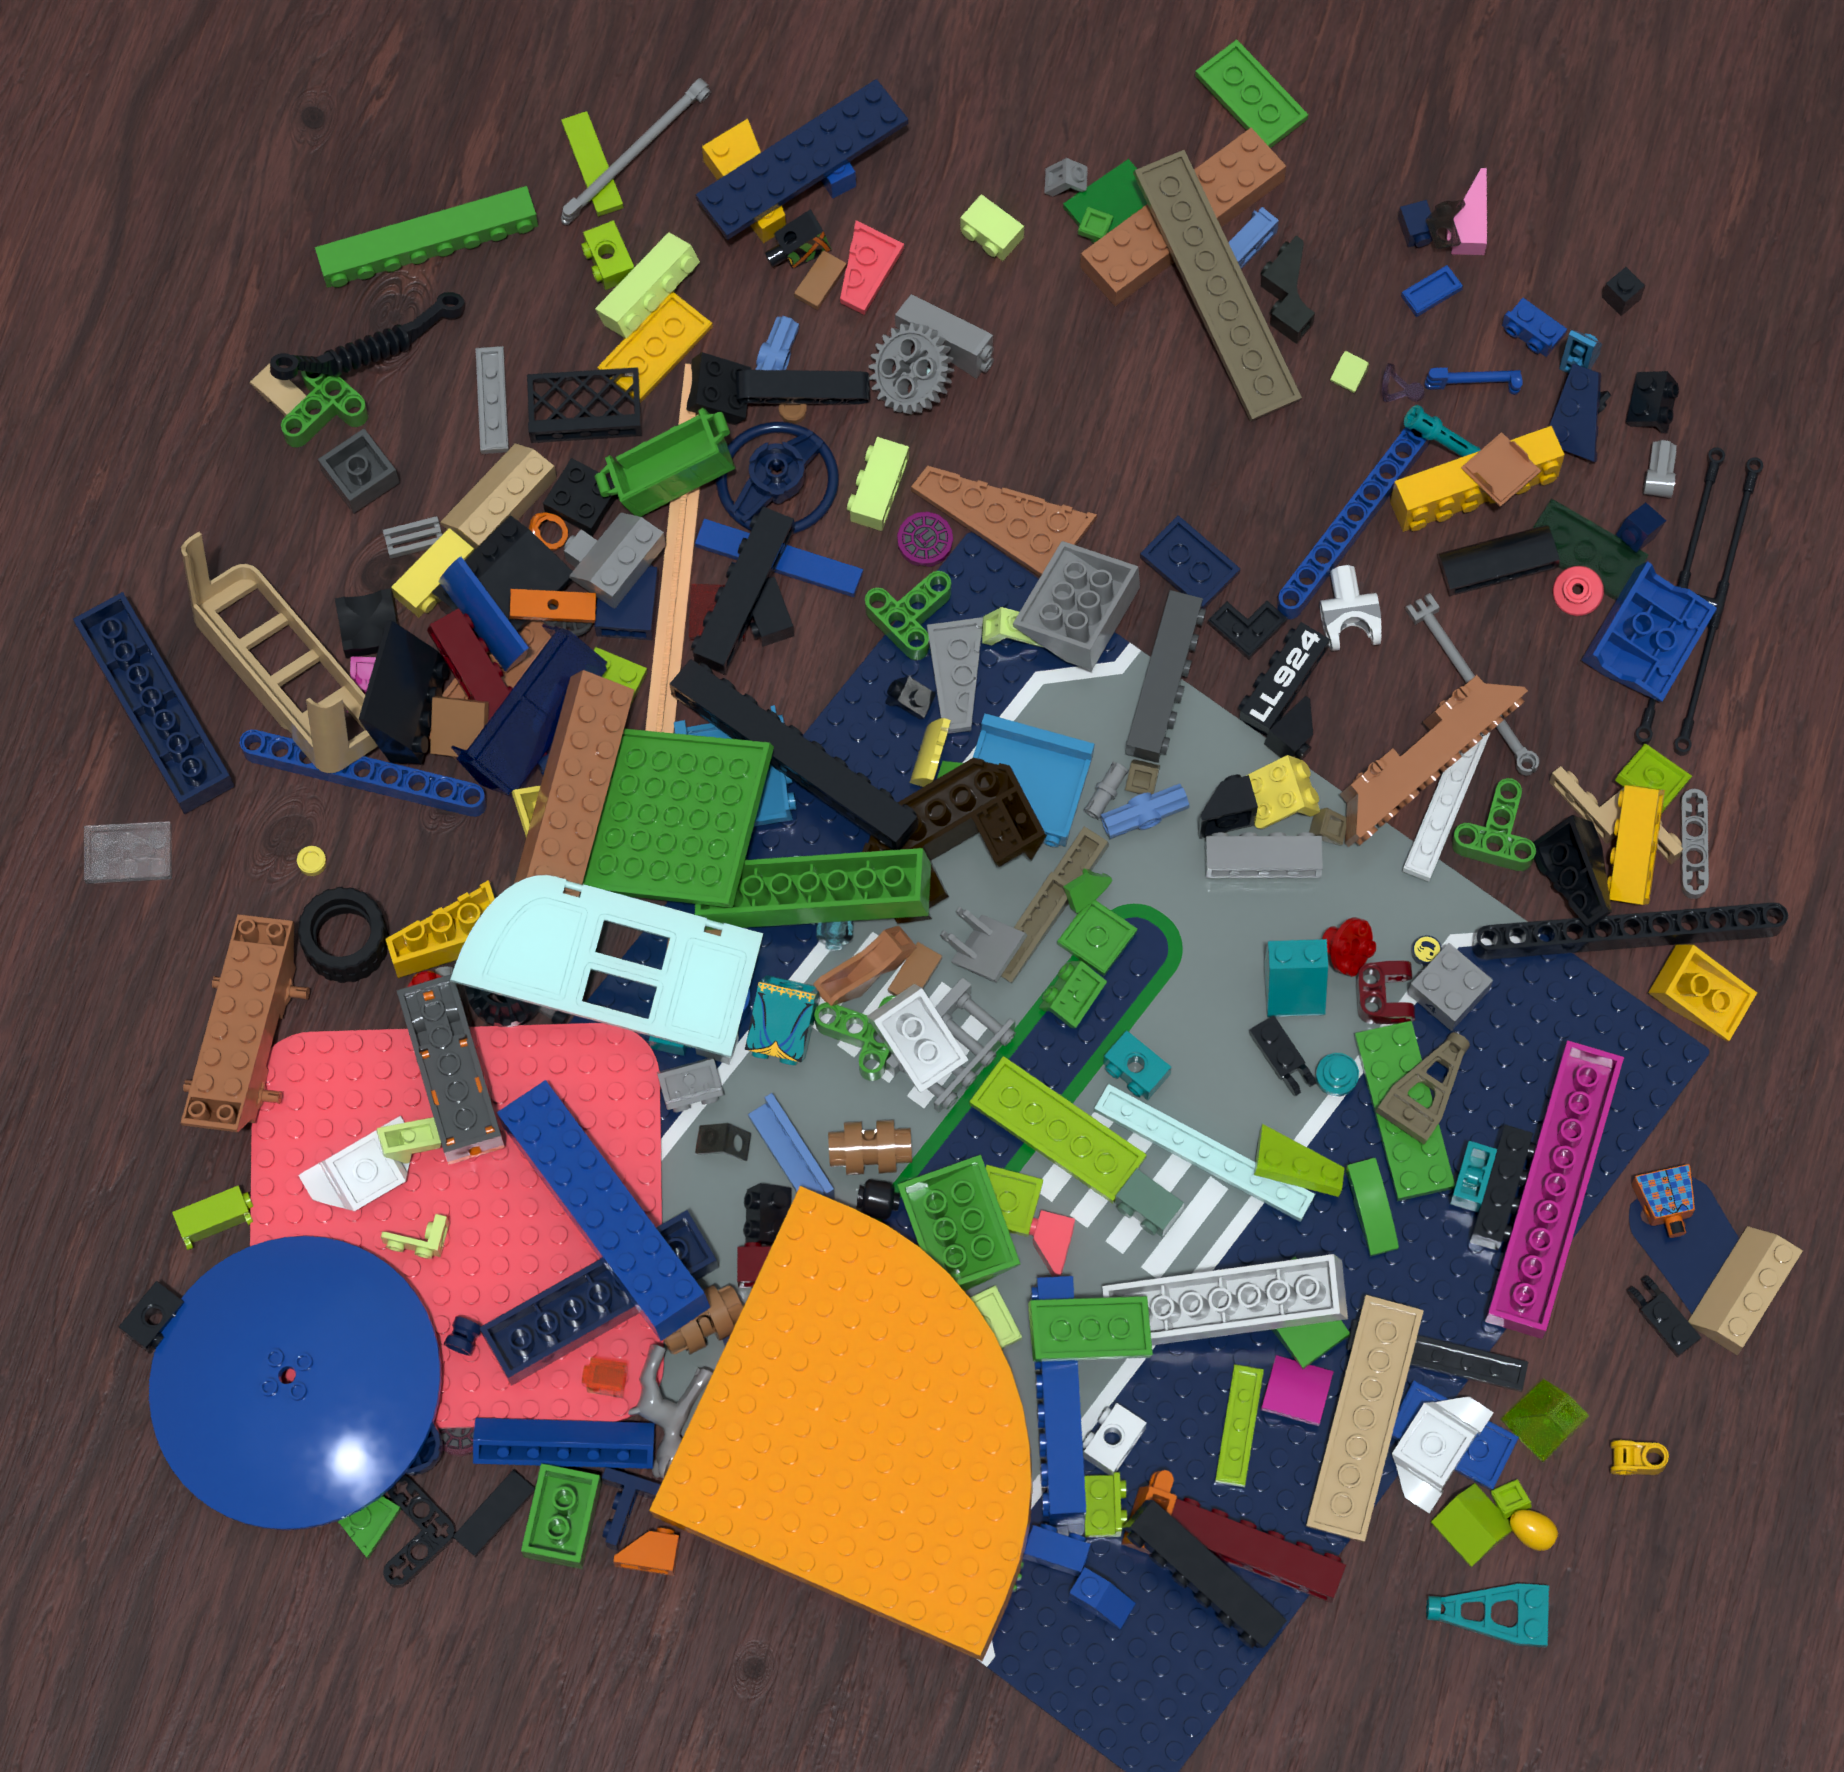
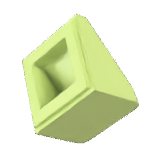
M1344 351L1330 381L1355 393L1368 371L1369 363Z

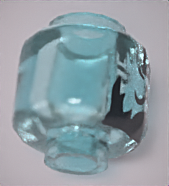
M854 921L816 923L817 941L826 945L825 948L828 950H842L843 945H847L853 940Z

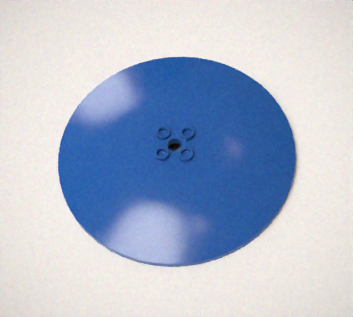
M296 1236L268 1240L247 1247L219 1262L201 1276L181 1298L184 1304L162 1331L164 1338L155 1349L149 1379L151 1420L161 1451L173 1472L186 1488L213 1510L230 1519L265 1529L299 1530L324 1526L351 1516L378 1500L400 1480L418 1457L429 1436L439 1405L441 1391L439 1344L431 1319L418 1295L407 1281L383 1260L360 1247L324 1237ZM287 1369H294L296 1372L294 1381L289 1384L282 1383L281 1376L283 1372Z

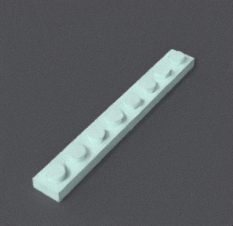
M1110 1084L1107 1085L1094 1108V1112L1299 1222L1302 1221L1315 1197L1314 1193L1302 1187L1255 1176L1254 1161Z

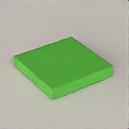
M1094 900L1076 915L1058 939L1057 945L1105 976L1135 936L1138 929Z

